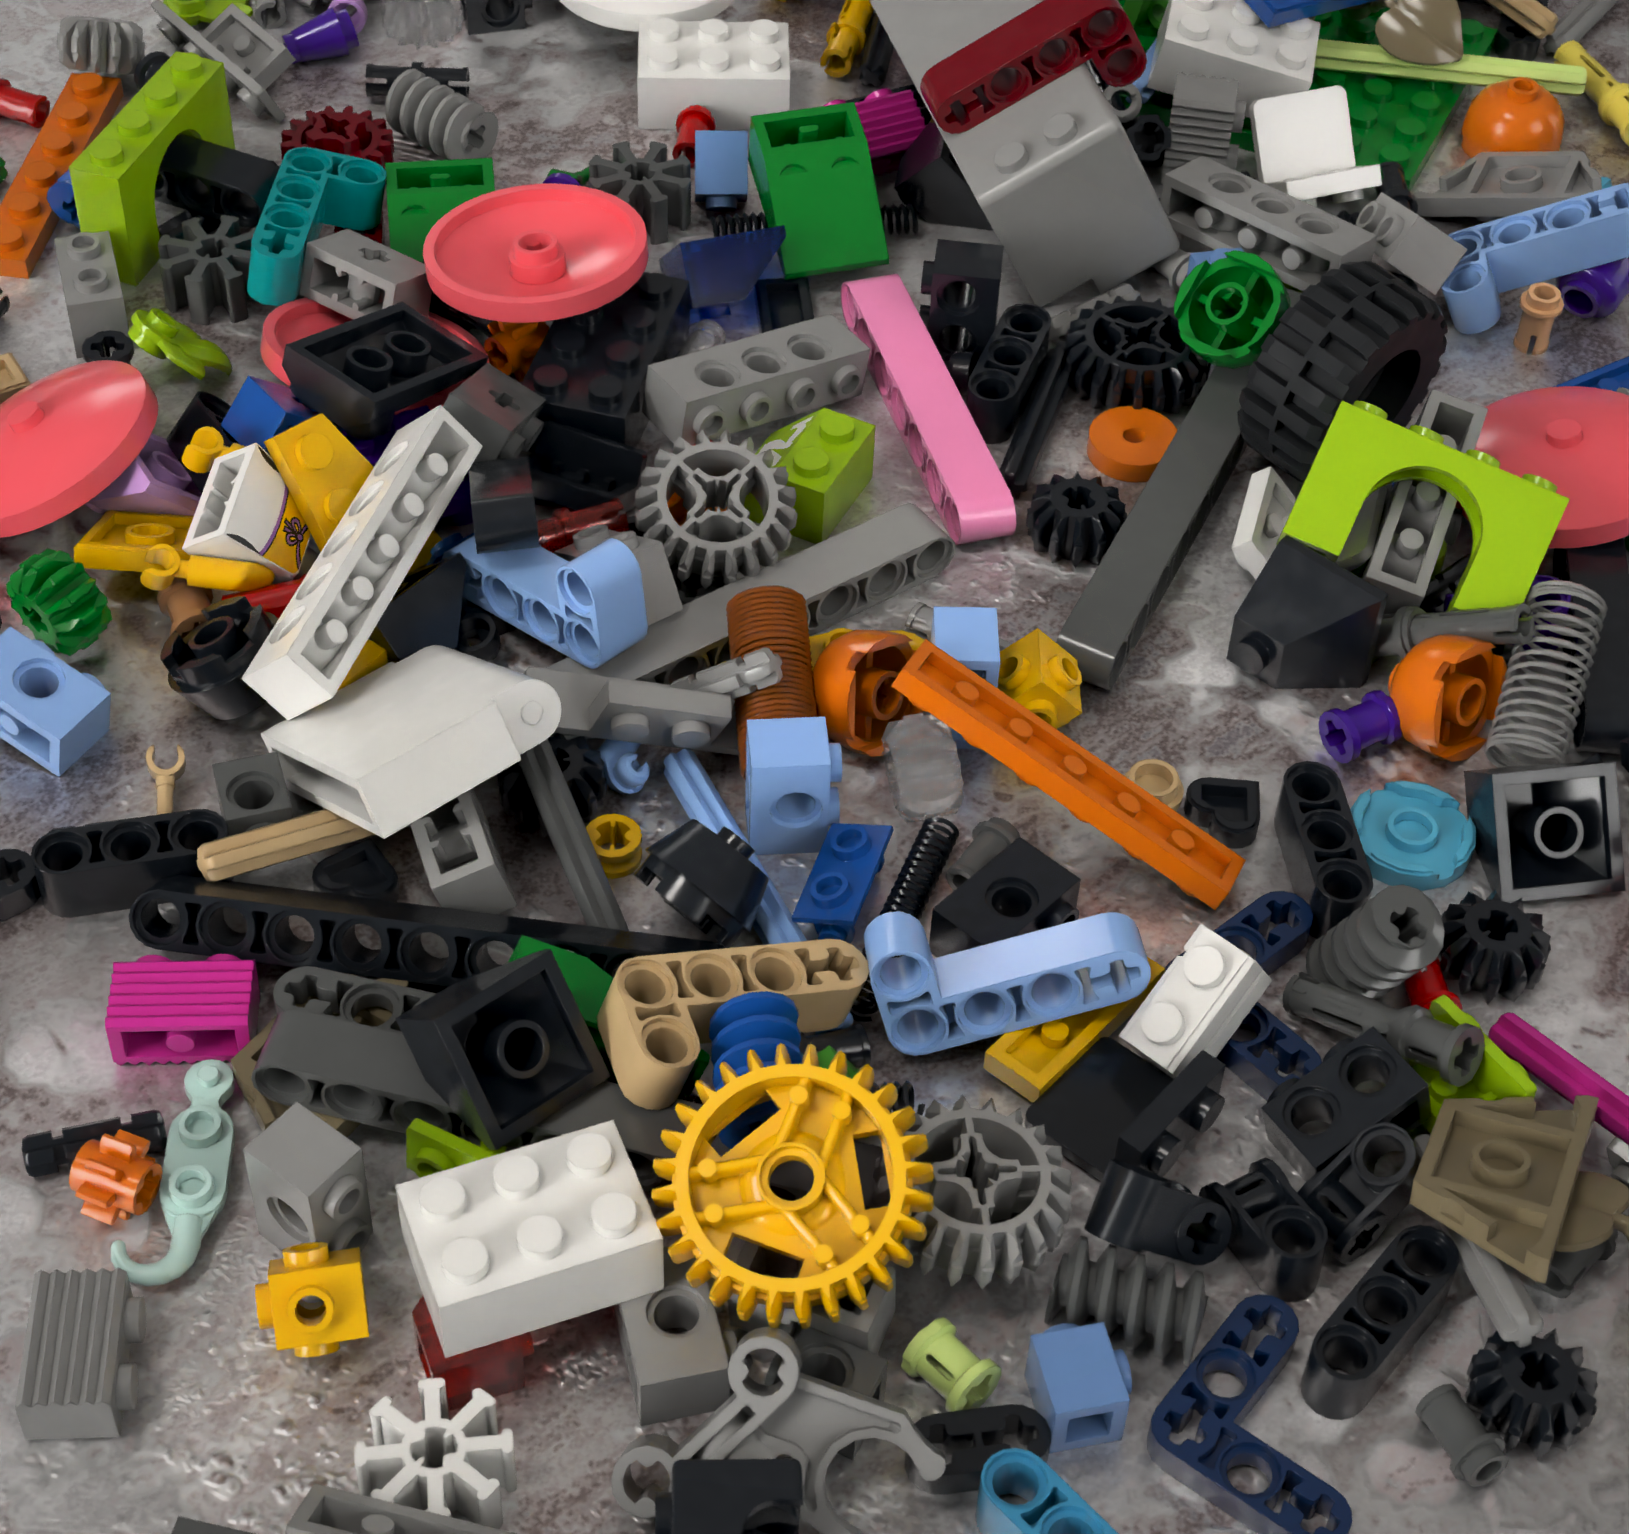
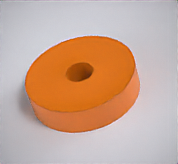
M1132 406L1115 407L1102 412L1092 421L1089 428L1087 455L1097 470L1113 479L1133 483L1148 482L1177 433V429L1168 418L1154 410L1144 407L1137 410L1133 409Z

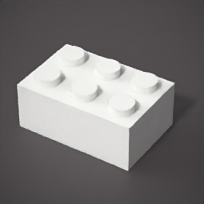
M1169 0L1158 30L1147 87L1174 95L1177 74L1182 72L1187 76L1194 74L1197 77L1201 75L1207 78L1214 76L1218 80L1221 78H1225L1228 81L1235 79L1239 82L1237 100L1246 101L1245 117L1250 118L1249 107L1255 100L1308 91L1310 89L1321 23L1305 18L1268 28L1244 0Z
M669 18L639 21L637 73L638 129L676 130L677 115L691 105L703 106L711 112L716 123L715 130H750L751 116L789 111L790 55L788 23L774 22L768 19H759L753 22H725L715 18L704 21H674Z
M614 1120L395 1185L402 1236L445 1359L664 1289L663 1237L659 1228H657L656 1220Z

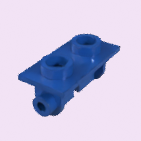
M832 823L793 912L792 921L813 923L818 934V940L839 939L851 943L856 933L854 926L874 877L883 868L885 862L883 855L894 831L893 826Z

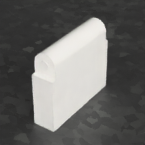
M432 645L417 651L397 663H387L338 690L334 697L290 720L286 719L260 734L269 753L277 751L288 790L385 839L522 760L521 754L544 742L554 733L560 722L562 708L560 698L555 689L542 680L445 646Z

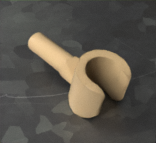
M151 745L146 752L148 772L156 780L157 815L173 812L175 781L181 778L186 767L184 750L180 745H177L178 761L175 766L169 769H161L154 764V745Z

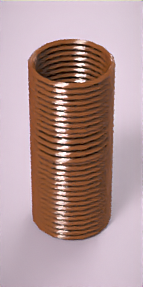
M773 585L749 588L736 594L727 603L726 607L731 660L740 656L743 660L745 654L766 647L773 654H779L783 662L781 665L783 677L779 683L760 690L756 686L754 692L734 699L735 722L737 724L736 734L738 735L737 745L739 747L738 757L740 758L739 768L741 770L740 775L744 780L746 775L747 720L817 717L806 600L802 594L788 587Z

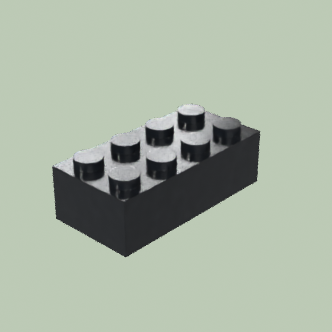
M644 272L627 292L612 302L580 315L554 320L521 383L546 399L537 418L541 421L552 420L637 448L649 422V419L642 413L648 365L679 357L690 333V280L669 277L662 273ZM536 440L528 452L534 453Z

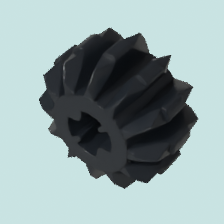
M1078 472L1071 479L1054 474L1050 484H1038L1032 496L1031 506L1027 509L1026 517L1028 535L1032 537L1034 551L1041 553L1049 552L1052 563L1062 559L1070 560L1075 569L1080 561L1083 560L1099 565L1102 557L1106 554L1127 518V513L1125 512L1126 504L1119 499L1118 488L1112 486L1103 487L1101 476L1091 480L1082 479Z
M555 733L553 737L548 738L583 823H590L594 819L597 807L604 805V798L607 794L604 762L601 759L600 751L590 749L585 736L566 740L563 734ZM517 762L497 774L500 804L504 808V814L514 815L520 830L538 825L543 837H545L548 833L521 767Z
M1496 890L1486 900H1483L1474 893L1468 892L1465 898L1460 901V904H1449L1447 911H1444L1441 916L1445 934L1443 948L1438 955L1439 966L1444 979L1459 980L1460 996L1471 990L1481 992L1487 1005L1497 996V993L1515 1002L1524 989H1534L1536 983L1541 980L1546 966L1545 963L1551 950L1549 943L1551 936L1543 931V915L1524 913L1522 898L1512 903L1501 901Z
M1556 1328L1546 1334L1544 1338L1533 1336L1532 1344L1526 1347H1518L1514 1341L1506 1342L1502 1340L1496 1330L1487 1339L1484 1349H1479L1478 1354H1474L1467 1370L1469 1385L1465 1393L1466 1404L1471 1410L1481 1413L1479 1421L1489 1433L1499 1431L1505 1435L1506 1453L1516 1448L1519 1442L1527 1443L1536 1458L1539 1459L1545 1453H1548L1552 1444L1567 1451L1570 1446L1576 1443L1580 1432L1585 1427L1590 1426L1597 1410L1595 1405L1596 1399L1593 1396L1598 1387L1596 1381L1598 1373L1581 1367L1584 1361L1583 1346L1563 1349L1558 1345Z

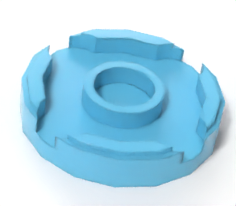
M1409 781L1385 783L1383 790H1377L1373 793L1369 789L1359 795L1350 809L1372 878L1390 886L1407 885L1420 891L1445 887L1460 878L1472 860L1476 846V827L1470 815L1467 821L1465 816L1458 810L1460 803L1448 793L1424 783Z

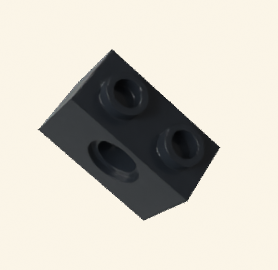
M1019 837L932 909L929 940L931 953L935 957H941L1078 920L1079 910L1076 907L1081 879Z

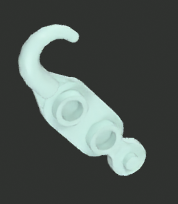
M203 1060L194 1064L187 1071L184 1085L186 1095L192 1103L187 1110L181 1112L172 1121L168 1132L162 1180L159 1188L161 1207L172 1236L168 1253L157 1262L139 1264L131 1260L127 1255L126 1244L122 1240L112 1242L111 1261L115 1269L120 1268L127 1271L130 1283L143 1286L164 1285L181 1277L194 1264L203 1236L216 1216L224 1208L228 1194L235 1134L233 1121L221 1107L233 1095L235 1080L232 1069L228 1064L220 1060Z

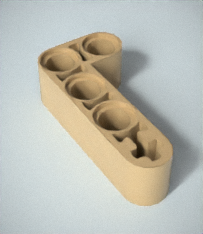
M839 939L647 955L625 960L618 967L597 1016L598 1029L621 1091L633 1104L645 1109L660 1110L672 1105L677 1100L697 1060L700 1044L712 1043L709 1038V1025L713 1014L718 1007L730 999L749 992L769 991L783 994L792 999L799 1012L797 1027L800 1032L807 1033L837 1028L845 1021L869 974L868 962L862 952L855 946Z

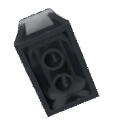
M400 302L286 344L282 366L291 382L290 389L304 406L323 413L328 419L341 426L348 435L360 440H372L391 431L395 412L472 376L487 364L489 356L409 305Z

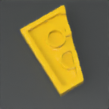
M323 413L315 415L264 441L320 552L374 468ZM434 530L407 574L429 562L432 556L430 553L431 549L442 540Z

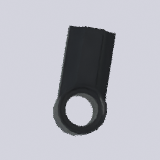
M1140 115L1127 123H1121L1142 166H1162L1165 149L1171 147V128L1164 125V121L1160 120L1159 115Z

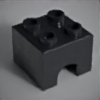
M797 1459L677 1460L672 1466V1492H655V1534H799L800 1505H803L802 1465Z

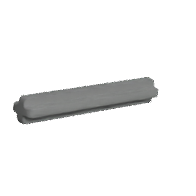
M1427 1134L1415 1137V1144L1422 1155L1430 1138ZM1438 1221L1442 1230L1456 1244L1459 1250V1261L1501 1339L1506 1342L1514 1341L1518 1347H1526L1532 1344V1337L1543 1331L1544 1321L1515 1269Z

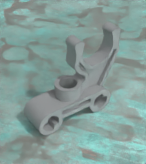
M763 1327L754 1329L744 1335L731 1355L728 1377L734 1394L681 1444L676 1443L668 1436L656 1433L642 1435L630 1442L614 1466L611 1485L613 1495L621 1508L633 1516L651 1518L655 1517V1492H672V1466L677 1460L775 1459L779 1455L786 1454L793 1459L799 1460L802 1465L803 1505H800V1517L821 1534H862L860 1529L851 1525L836 1513L827 1498L825 1486L826 1471L838 1451L854 1441L869 1438L893 1442L909 1454L921 1477L926 1481L937 1480L943 1475L946 1469V1459L944 1452L936 1448L923 1436L905 1409L801 1373L802 1360L800 1349L794 1339L783 1330ZM766 1348L778 1353L782 1357L777 1372L781 1381L772 1385H762L752 1380L748 1375L753 1364L750 1352L755 1349ZM638 1460L643 1466L648 1468L659 1461L669 1473L670 1486L662 1490L655 1483H651L644 1489L640 1488L632 1478L631 1464Z

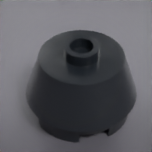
M245 596L231 597L201 610L207 621L194 628L183 639L175 630L165 642L160 655L161 661L169 671V686L203 711L220 720L243 716L267 702L241 678L278 621L274 614L265 612L260 604L257 607L251 606Z
M692 819L645 849L649 855L633 875L647 887L655 877L661 882L654 890L660 894L665 903L705 934L709 932L714 924L718 926L721 931L715 939L725 948H730L744 930L749 933L751 932L769 878L748 860L755 850L725 826L722 827L718 834H715L699 821Z

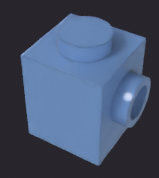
M695 130V202H705V209L711 211L736 210L737 202L747 203L748 131Z
M1104 1322L1083 1326L1063 1323L1052 1326L1043 1333L1031 1335L1024 1376L1034 1408L1045 1418L1050 1428L1051 1443L1049 1454L1122 1440L1130 1404L1129 1395L1132 1392V1377L1125 1352L1122 1349L1113 1350Z

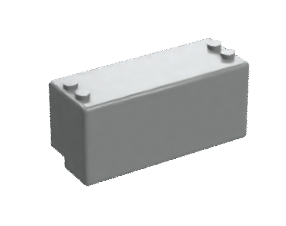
M869 0L1000 243L1004 246L1005 252L1035 305L1043 307L1090 279H1093L1099 293L1103 294L1178 250L1179 239L1119 118L1085 63L968 131L951 134L943 131L938 126L920 89L921 80L926 71L938 62L1044 0Z

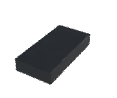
M808 278L754 280V298L759 334L814 319Z

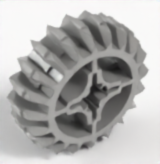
M702 429L697 434L696 443L693 446L679 436L677 441L674 442L673 453L660 449L655 455V467L646 466V469L642 472L641 485L643 487H639L635 494V506L639 510L635 517L636 528L638 531L646 532L643 537L662 541L669 565L671 566L675 563L679 565L677 577L681 583L688 579L692 572L701 575L700 582L704 589L711 585L713 576H722L725 585L736 582L738 572L744 576L755 577L759 575V565L764 567L774 566L778 560V551L785 552L790 545L792 535L789 531L795 528L798 515L795 512L796 509L792 508L797 497L794 490L795 487L785 486L789 476L786 466L771 468L774 459L771 449L757 455L753 453L754 442L751 436L745 439L740 446L731 444V435L727 429L721 434L719 442H710L709 437ZM674 493L683 499V507L688 511L686 522L681 527L674 520L667 504ZM749 493L756 498L763 512L764 519L759 526L749 519L750 512L744 507L745 497ZM711 507L713 511L709 509L705 511V508ZM727 507L726 511H720V508L724 510Z
M962 1094L958 1101L954 1103L953 1110L951 1111L934 1099L926 1109L925 1116L915 1113V1124L903 1133L904 1136L924 1133L927 1137V1152L911 1159V1161L930 1162L933 1165V1181L916 1185L914 1189L931 1193L934 1206L931 1212H911V1217L916 1218L926 1226L927 1235L925 1240L918 1241L903 1237L901 1243L905 1245L912 1255L919 1254L921 1256L919 1266L923 1276L932 1271L936 1266L948 1270L947 1276L951 1287L962 1278V1274L973 1275L982 1290L991 1282L993 1272H996L1010 1285L1015 1278L1019 1277L1022 1267L1035 1272L1038 1266L1044 1262L1046 1252L1053 1253L1054 1248L1060 1244L1064 1232L1063 1225L1068 1223L1072 1211V1203L1070 1202L1072 1196L1069 1195L1072 1187L1071 1171L1061 1167L1063 1163L1062 1146L1044 1145L1046 1141L1044 1125L1027 1129L1023 1127L1020 1108L1008 1116L996 1113L997 1110L993 1098L982 1109H973ZM882 1151L881 1157L876 1159L873 1172L875 1185L872 1193V1203L874 1208L888 1206L890 1202V1192ZM1012 1213H1021L1018 1216L1010 1219ZM1002 1219H1010V1220H1007V1221H1004V1222H1000V1223H996V1224H991V1223L994 1222V1221H998V1220H1002Z

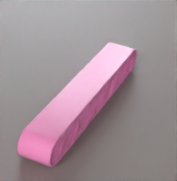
M890 274L843 282L841 286V305L847 327L871 349L867 368L949 537L955 542V545H962L1013 535L1016 530V510L1011 492L898 274Z

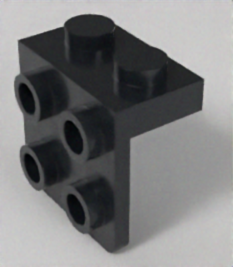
M1102 1037L1027 1109L1025 1127L1027 1129L1044 1125L1045 1143L1062 1146V1155L1100 1181H1102L1109 1159L1120 1160L1163 1177L1176 1163L1182 1149L1198 1132H1206L1219 1116L1225 1103V1098L1219 1093L1226 1065L1202 1050L1173 1079L1116 1040Z

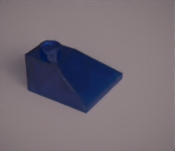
M785 225L679 243L659 259L661 272L669 277L690 280V314L698 313L700 322L731 316L730 307H734L747 298L787 236Z

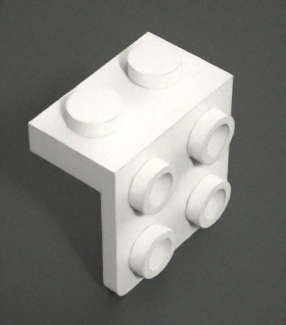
M1336 85L1263 98L1251 103L1249 113L1258 179L1260 182L1314 207H1318L1317 197L1332 195L1333 203L1354 201L1364 198V188L1382 185L1380 164L1356 166L1347 94L1342 86Z
M1272 466L1251 475L1231 548L1238 564L1244 570L1249 571L1255 580H1257L1275 550L1276 543L1296 501L1295 496ZM1386 486L1376 490L1363 502L1344 547L1335 562L1348 571L1363 565L1374 551L1387 493Z

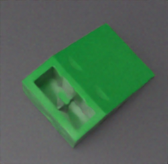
M850 102L751 116L748 162L785 280L888 265L889 254L868 142L855 103Z
M492 158L385 163L390 248L419 262H423V245L426 236L439 219L462 203L495 191ZM431 299L429 312L448 311Z

